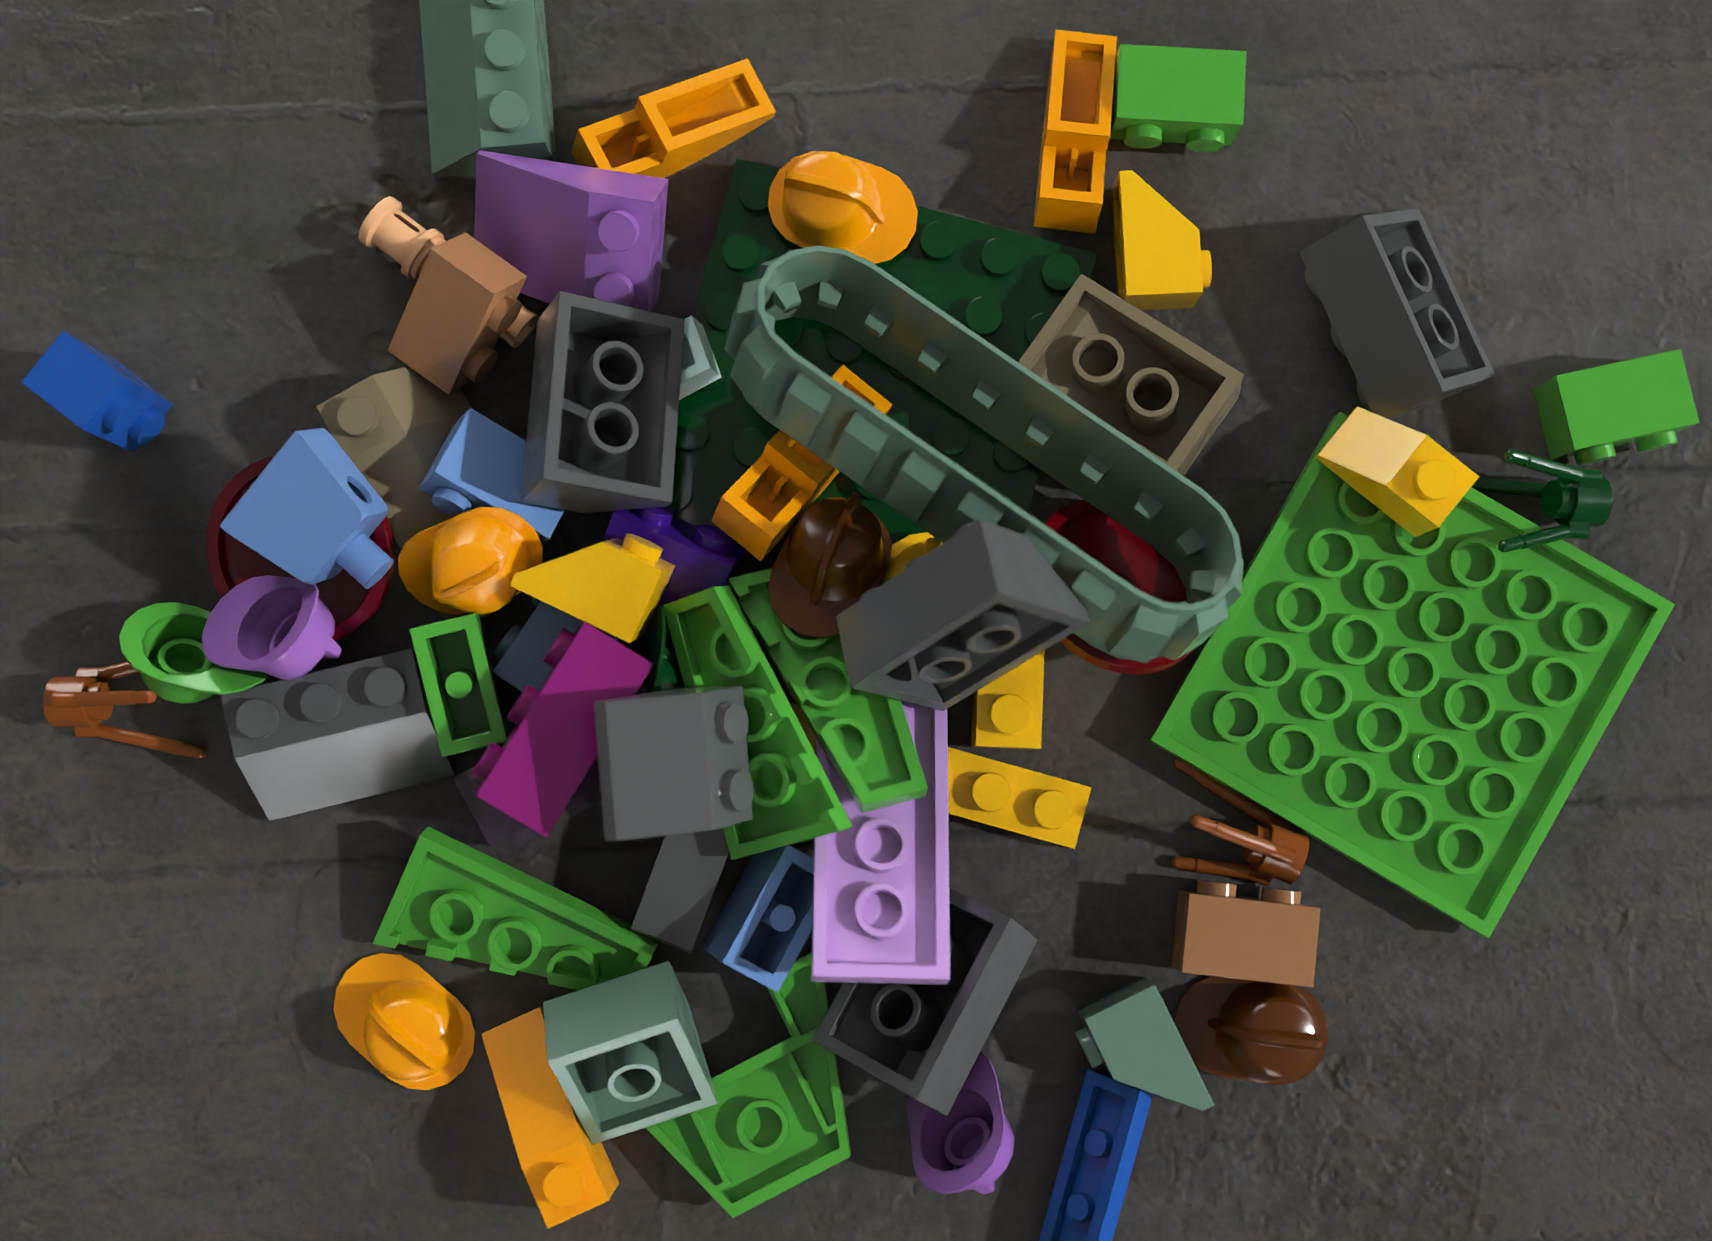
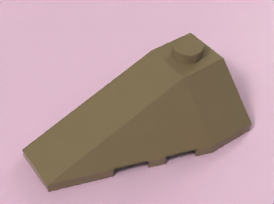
M407 366L373 374L316 406L333 438L388 507L387 518L392 534L401 550L404 543L418 532L452 518V516L436 508L431 502L432 497L418 488L452 427L469 408L473 409L462 387L448 395ZM511 601L507 603L504 607H502L500 610L493 611L484 615L481 614L482 620L484 621L489 617L495 615L496 613L502 611L503 609L511 606ZM440 612L445 620L467 615H456Z

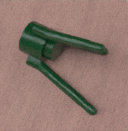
M1514 449L1504 451L1503 458L1506 461L1558 477V479L1551 480L1547 484L1479 477L1472 485V488L1477 491L1542 498L1544 514L1548 518H1553L1558 524H1561L1560 526L1502 540L1498 544V549L1501 552L1526 549L1563 539H1588L1591 534L1590 526L1599 527L1603 525L1609 518L1613 505L1612 487L1609 481L1603 477L1601 470L1578 469Z

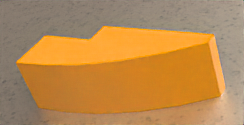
M1055 29L1033 227L1092 234L1096 232L1103 205L1106 151L1111 133L1117 36Z
M747 58L639 96L633 110L579 128L571 153L577 165L666 178L745 136L772 119L776 110Z
M844 365L831 377L885 415L893 405ZM779 430L766 444L761 457L721 497L711 522L759 561H762L840 471Z

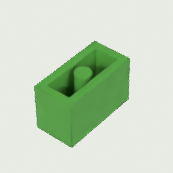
M1120 44L1115 60L1110 139L1124 140L1126 146L1137 149L1155 148L1160 146L1162 142L1186 144L1189 150L1195 152H1215L1223 149L1224 146H1231L1244 121L1247 51Z
M1681 349L1556 375L1533 388L1550 459L1557 460L1574 456L1576 466L1616 457L1614 447L1636 443L1638 453L1675 445L1678 443L1677 432L1700 423Z
M467 614L409 629L442 757L489 746L492 741L496 744L505 742L510 736L511 730L497 675L493 673L495 667L481 614Z

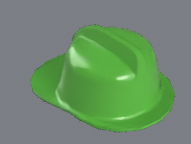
M180 602L155 603L138 609L124 622L119 635L122 655L132 668L140 672L141 679L149 690L155 692L158 697L165 701L179 704L197 703L212 695L246 691L264 682L270 675L261 671L226 668L209 661L202 649V633L211 612L196 606Z

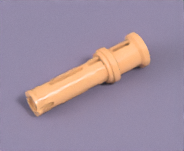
M392 196L382 199L375 205L363 221L358 234L359 242L369 248L378 247L401 265L400 270L404 276L418 280L430 249L446 242L443 234L437 229L431 228L426 230L402 212L401 202ZM522 305L516 320L504 333L500 334V337L513 348L520 346L534 329V323L537 322L538 315Z

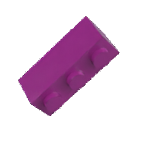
M586 622L579 624L574 633L563 627L543 658V662L551 666L552 669L542 685L537 690L528 684L507 716V719L514 722L516 726L505 744L501 747L492 741L471 773V777L480 781L474 792L477 797L546 838L598 756L594 702L635 695L654 665Z

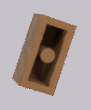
M466 232L431 248L387 351L448 395L470 381L475 383L481 382L493 369L498 359V352L494 350L500 334L504 333L513 324L521 310L522 303L517 300V297L527 276Z
M1198 880L1197 891L1178 889L1172 967L1182 973L1305 987L1314 986L1320 908L1300 903L1301 891L1262 887L1261 899L1236 896L1237 884L1210 880Z

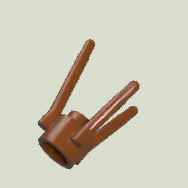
M128 661L104 667L79 668L76 676H55L46 685L43 707L47 721L54 727H74L75 735L78 738L99 737L197 759H203L207 755V750L201 746L102 724L101 720H108L112 715L114 705L150 704L156 700V694L153 691H113L109 683L103 682L140 673L132 668Z
M1175 758L1174 765L1178 769L1264 826L1255 824L1247 833L1216 820L1214 821L1201 815H1193L1190 819L1193 827L1242 846V859L1249 862L1250 865L1175 856L1171 859V866L1176 869L1247 879L1266 887L1272 878L1287 884L1294 883L1299 877L1309 851L1308 837L1291 831V824L1180 759Z

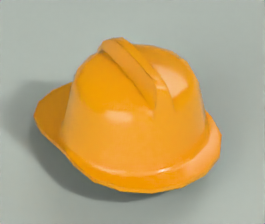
M811 151L794 157L778 171L769 190L768 209L773 225L786 240L802 248L817 245L845 249L874 264H879L892 260L905 250L916 231L918 210L912 192L900 177L882 167L842 155L838 152Z
M478 507L461 512L446 521L422 530L407 540L398 556L399 576L407 591L422 604L432 609L456 615L473 613L484 615L500 610L514 596L522 592L510 586L515 573L543 563V545L536 530L520 515L503 508Z
M378 953L361 958L344 973L336 988L333 1008L338 1029L349 1044L382 1074L408 1089L430 1090L448 1084L464 1071L474 1052L476 1032L471 1015L453 994L446 990L422 967L402 955Z

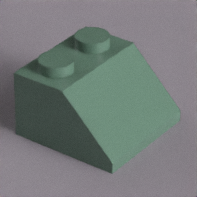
M669 961L543 1002L547 1061L593 1145L718 1104L689 1003Z

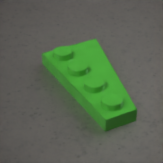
M772 568L728 578V585L746 620L861 813L925 797L928 786L901 700L850 687L840 635L821 639L799 635L781 622L771 607L768 591Z
M729 585L711 587L663 605L685 688L743 686L744 708L747 711L749 720L746 735L749 775L754 785L752 800L753 819L723 827L731 860L852 828L853 826Z
M428 826L418 838L372 944L393 949L398 944L426 950L425 956L450 962L455 957L490 964V971L512 976L517 971L547 977L548 983L551 985L579 991L647 968L659 942L632 932V924Z

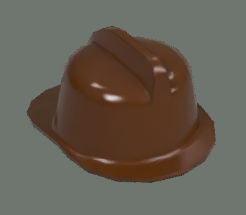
M852 492L848 498H825L811 505L793 524L775 561L768 585L771 607L781 622L799 635L819 639L839 635L836 616L859 601L866 591L878 587L889 564L892 544L888 529L877 515L863 505L860 494Z
M1209 976L1194 983L1182 996L1174 1017V1023L1195 1066L1201 1071L1221 1078L1272 1085L1294 1083L1311 1074L1323 1059L1329 1040L1327 1017L1319 1001L1305 988L1296 985Z

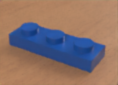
M1087 1069L1039 1241L1113 1240L1153 1093L1116 1081L1110 1074L1104 1071Z

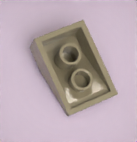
M1083 274L1079 276L1018 361L1025 368L1183 476L1238 400L1244 374Z

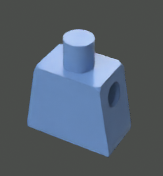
M324 428L295 431L219 525L224 531L300 581L310 585L334 578L344 569L365 589H368L387 573L394 562L389 555L369 538L388 514L386 503L333 436Z

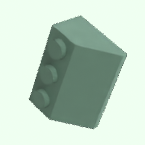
M419 0L431 167L434 178L476 175V153L479 150L557 162L544 0Z

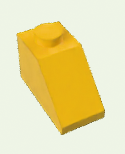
M1133 170L1119 171L1111 189L1117 296L1140 310L1192 308L1202 295L1203 288L1210 287L1212 278L1211 254L1209 250H1201L1200 230Z
M1358 406L1350 413L1315 456L1317 460L1414 537L1439 528L1479 478L1476 473L1428 435Z
M627 533L624 540L614 538L515 573L510 586L631 643L644 636L675 565L660 558L663 552L660 546L637 535Z

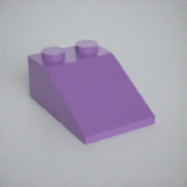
M479 150L476 153L474 239L527 276L520 291L522 294L550 304L558 292L563 291L653 312L659 300L668 179Z

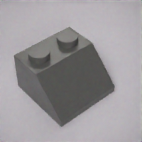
M743 686L675 688L594 702L605 841L711 831L753 819L752 800L754 785L749 775L746 737L749 720L747 711L744 708Z

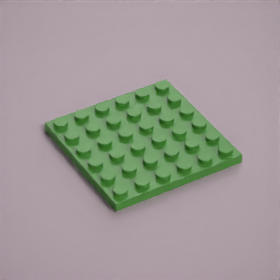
M1339 412L1333 417L1244 571L1241 596L1227 610L1228 618L1202 644L1147 741L1283 819L1295 828L1479 936L1490 938L1675 604L1564 540L1510 552L1499 551L1498 544L1500 541L1543 530V528L1472 487L1439 528L1418 537L1412 536L1315 458L1348 417Z

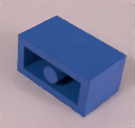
M64 330L21 381L82 430L134 453L140 445L148 444L160 433L166 421L164 415L173 405L172 402L116 359Z

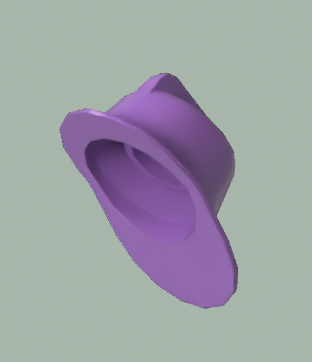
M270 575L252 577L236 585L219 600L208 616L202 633V649L209 661L226 668L261 671L283 680L300 678L309 672L321 659L338 658L342 651L340 646L332 639L335 631V620L329 608L318 598L319 590L316 584L310 585L291 577Z
M980 1051L947 1116L907 1095V1117L912 1145V1160L916 1176L927 1189L941 1194L957 1193L964 1190H975L982 1194L994 1192L995 1181L1006 1170L1013 1156L1014 1135L1011 1125L1003 1112L998 1078L991 1060Z

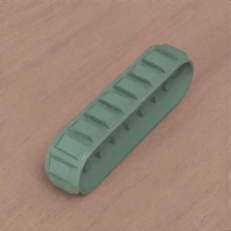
M817 245L791 250L780 257L761 264L756 280L743 284L731 319L724 349L735 361L730 376L742 391L745 400L769 423L942 543L952 538L960 527L975 522L978 519L1026 535L1087 610L1090 623L1075 631L1074 634L1089 645L1118 659L1147 663L1149 660L1163 656L1175 661L1203 644L1228 618L1227 610L1241 596L1244 561L1241 555L1239 535L1226 511L1192 481L886 271L850 251ZM791 317L817 320L851 338L1154 547L1174 566L1186 588L1187 602L1185 600L1181 603L1163 602L1126 582L796 354L775 334V321Z

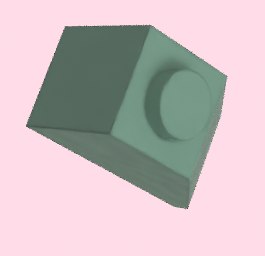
M1146 977L1077 1011L1085 1028L1074 1033L1091 1068L1103 1064L1105 1070L1116 1081L1201 1111L1214 1106L1156 985Z

